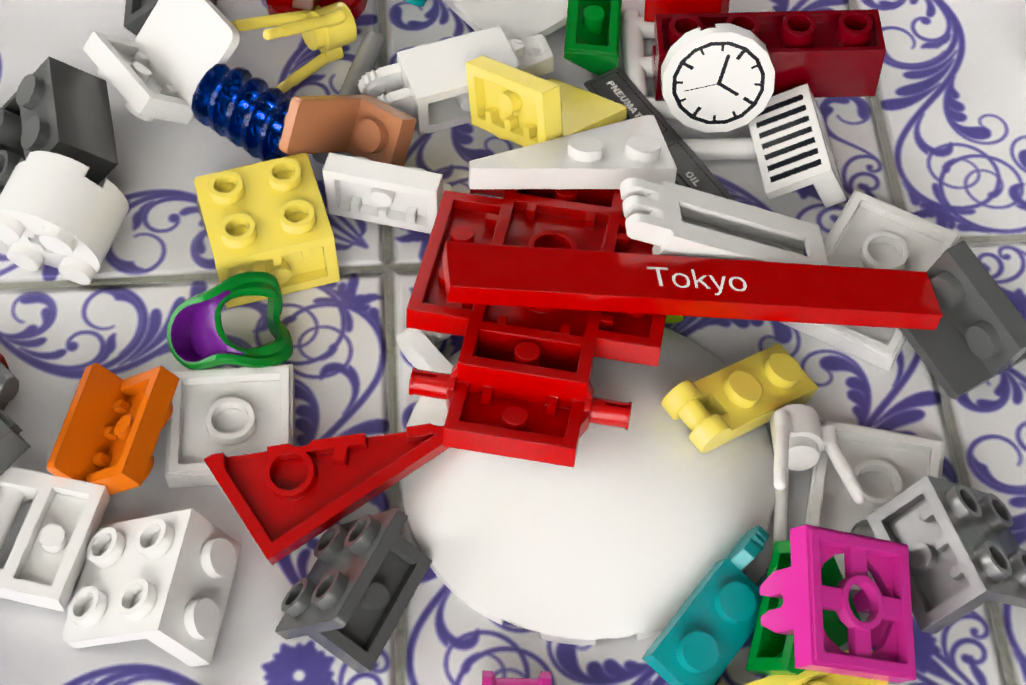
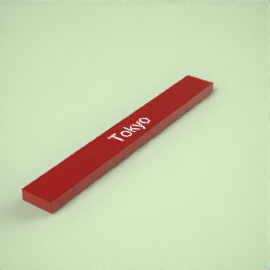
M445 241L442 256L447 303L936 330L943 316L927 272L450 241Z

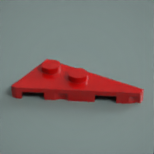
M428 423L407 426L405 432L367 437L365 433L316 439L304 446H293L287 443L267 446V451L229 457L224 453L211 454L204 461L271 565H274L450 447L443 446L444 426Z

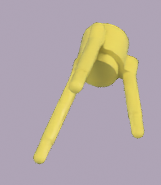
M335 2L324 7L317 5L313 11L304 9L230 21L239 32L269 28L263 32V37L266 40L301 33L305 44L310 50H320L321 54L274 87L273 93L275 96H282L326 64L342 59L344 57L342 46L353 43L357 36L354 17L350 9L343 2Z

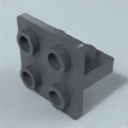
M964 240L946 249L927 271L943 314L936 330L899 328V330L951 399H958L1026 359V321Z
M396 507L374 515L367 514L358 520L342 525L335 524L330 527L320 538L314 549V556L318 559L308 576L300 579L285 596L281 605V610L285 614L276 627L275 632L286 640L307 635L357 673L370 672L432 563L430 558L399 535L408 519V515Z

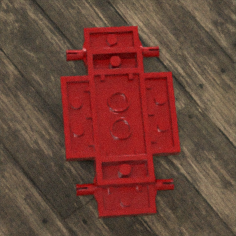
M470 189V194L444 191L407 306L406 328L464 336L458 362L453 367L451 374L420 370L414 367L409 381V395L446 400L448 413L443 428L444 447L574 467L580 437L588 429L589 423L628 430L632 402L594 397V389L591 384L594 357L658 367L666 315L447 303L442 261L445 241L653 254V244L631 239L627 236L626 218L623 214V200L621 199L620 189Z

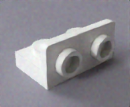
M329 152L322 170L328 214L431 234L444 191H452L450 184L443 183V174L428 172L418 167H403L372 161L361 156L351 157Z

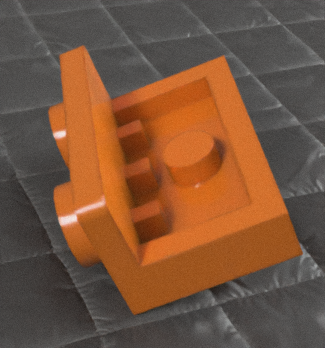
M99 363L86 366L48 460L47 470L55 476L104 485L109 496L141 486L153 468L154 456L152 454L161 429L167 424L172 415V399L180 378L163 366H158L124 380Z

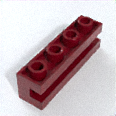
M878 9L655 14V45H653L652 50L655 101H665L661 90V65L670 47L686 32L699 27L701 31L707 28H716L715 24L731 23L748 29L766 45L775 70L774 92L772 96L806 83L814 98L867 97L876 95L886 53Z

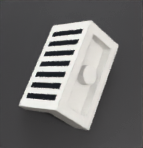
M806 83L772 96L765 109L748 123L765 192L769 200L813 184L825 208L847 201L825 121L808 84Z

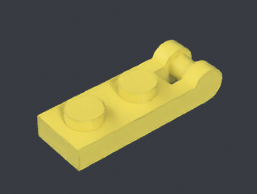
M778 343L693 383L691 380H686L678 384L663 398L661 405L672 419H682L692 431L689 439L704 454L769 422L772 414L783 406L807 403L819 387L805 373L800 364Z

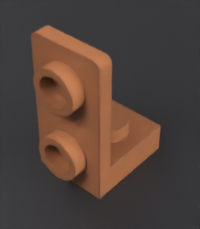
M368 94L294 96L290 101L289 109L284 119L279 150L288 155L349 152L355 156L365 157L372 161L404 167L417 119Z

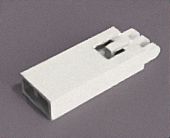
M632 177L625 179L620 184L627 236L631 239L653 244L652 252L655 255L829 266L820 227L817 224L668 181H663L660 185ZM804 248L806 249L807 256L803 253Z

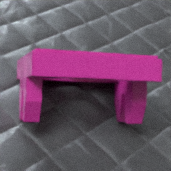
M808 524L790 529L791 567L774 571L760 586V595L784 599L783 605L780 608L770 609L760 616L762 626L775 633L794 634L795 668L895 683L916 680L908 544ZM836 554H844L845 578L838 583L837 587L822 585L821 569L824 563ZM868 571L872 574L875 582L868 577ZM853 584L861 588L852 600L857 612L869 614L865 622L858 620L854 616L849 605V591ZM823 609L835 611L840 621L848 628L849 653L841 651L827 636L823 627Z

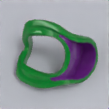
M267 272L239 273L225 279L215 287L182 302L172 313L167 326V342L175 359L190 370L209 369L226 364L249 368H264L287 361L292 356L294 349L290 332L281 323L279 317L282 313L283 301L277 278ZM242 296L268 297L267 324L270 333L276 340L254 348H242L232 343L222 327L221 311L224 304L231 299Z

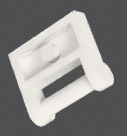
M10 466L0 476V551L21 503L28 502L30 499L33 502L4 569L0 568V598L64 612L86 560L88 544L97 533L110 501L109 493L104 485Z

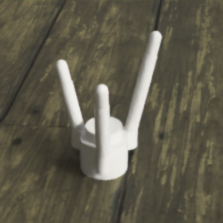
M799 403L788 404L777 409L772 414L770 429L774 451L773 485L776 489L773 520V544H775L776 541H786L788 535L789 469L794 471L807 470L817 464L822 452H827L853 501L856 504H863L866 501V496L838 444L836 428L832 425L821 426L819 414L814 408Z

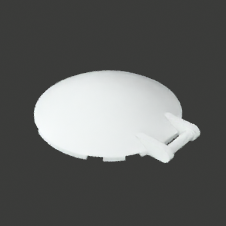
M664 327L658 367L594 357L591 380L594 397L632 402L628 430L589 423L588 429L580 437L574 467L449 448L400 480L404 513L408 515L406 521L418 549L432 560L430 568L453 594L472 609L500 625L506 621L517 627L540 633L542 640L574 645L594 646L596 645V640L635 636L636 640L646 639L663 631L713 566L731 553L746 532L758 524L767 532L774 509L776 489L773 485L774 451L766 424L709 452L701 453L689 439L692 431L681 418L672 419L662 407L661 402L678 384L686 380H691L693 383L726 366L692 340ZM406 328L396 335V341L401 352L417 369L451 374L453 367L458 362L460 351L446 359L435 347L450 337L451 334ZM420 396L406 427L428 423L444 426L448 413L446 400ZM752 560V561L742 570V572H743L744 574L747 572V570L749 569V567L751 566V564H752V562H753L754 560Z

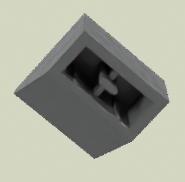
M50 56L33 74H28L23 78L18 90L0 108V194L20 159L23 158L25 161L28 154L33 151L57 153L79 161L90 167L85 177L97 185L118 165L106 80Z

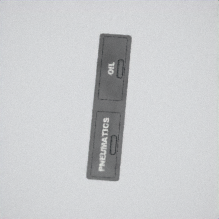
M616 67L584 83L585 88L589 92L625 105L627 108V118L625 120L644 115L655 116L677 167L675 184L736 201L621 68Z

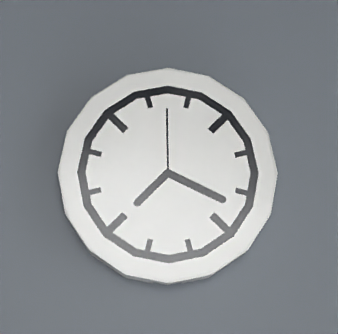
M731 23L715 24L716 28H707L702 31L699 27L686 32L670 47L661 65V90L670 113L686 127L704 133L729 132L750 123L765 109L774 92L775 70L766 45L750 30Z

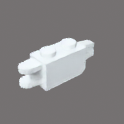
M501 25L399 51L397 52V63L380 67L375 71L372 69L370 72H366L358 80L359 84L357 85L361 95L368 94L416 118L415 127L419 136L471 122L466 62L483 55L541 77L553 72L554 55L543 34L507 39Z

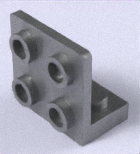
M926 475L866 516L876 538L908 544L912 613L922 632L936 634L989 600L1026 608V551L1020 549L1010 530V527L1013 526L1012 516L1005 504L996 495Z

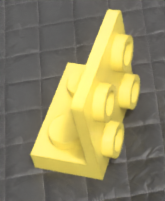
M483 55L466 62L471 123L495 134L499 139L509 140L525 147L621 122L627 118V108L625 105L557 79L545 80Z
M299 153L198 176L194 179L219 283L239 273L267 272L277 278L282 295L340 281L334 234L308 154ZM237 297L225 303V307L228 309L265 300L268 297Z

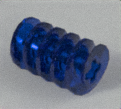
M215 64L209 69L198 83L193 94L191 109L194 118L204 126H210L218 135L227 137L235 146L243 147L252 157L260 158L262 162L290 156L279 150V144L284 128V119L292 98L285 99V95L280 89L269 88L266 81L262 78H252V74L244 67H236L230 70L226 64Z

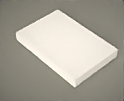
M854 190L823 244L829 266L927 272L946 249L959 243L961 234L863 192ZM780 322L890 372L907 340L899 328Z
M820 418L821 426L832 425L836 428L838 444L865 493L866 501L863 504H856L853 501L827 452H822L821 456H819V461L811 470L804 525L808 524L876 538L866 516L926 475L942 479L945 441ZM836 554L834 558L844 579V554ZM868 571V577L875 582L872 574ZM855 584L852 585L849 591L851 598L861 590Z

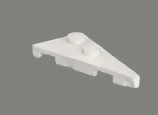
M644 115L469 161L468 185L469 189H620L621 182L632 177L660 185L663 181L675 183L677 167L655 116Z

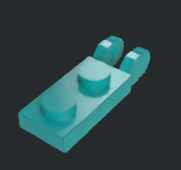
M759 524L746 532L731 553L713 566L643 655L642 659L669 685H714L755 630L762 600L760 586L767 579L769 566L756 585L742 570L755 559L769 540V534Z

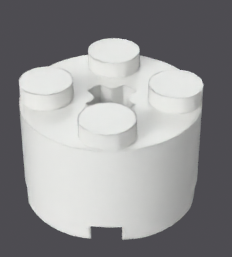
M47 151L30 152L25 161L23 158L20 159L0 194V240L10 247L6 253L7 258L17 266L30 271H38L42 264L58 268V271L68 280L81 285H89L94 275L99 271L129 211L126 197L107 178L102 188L85 176L90 167L77 160Z

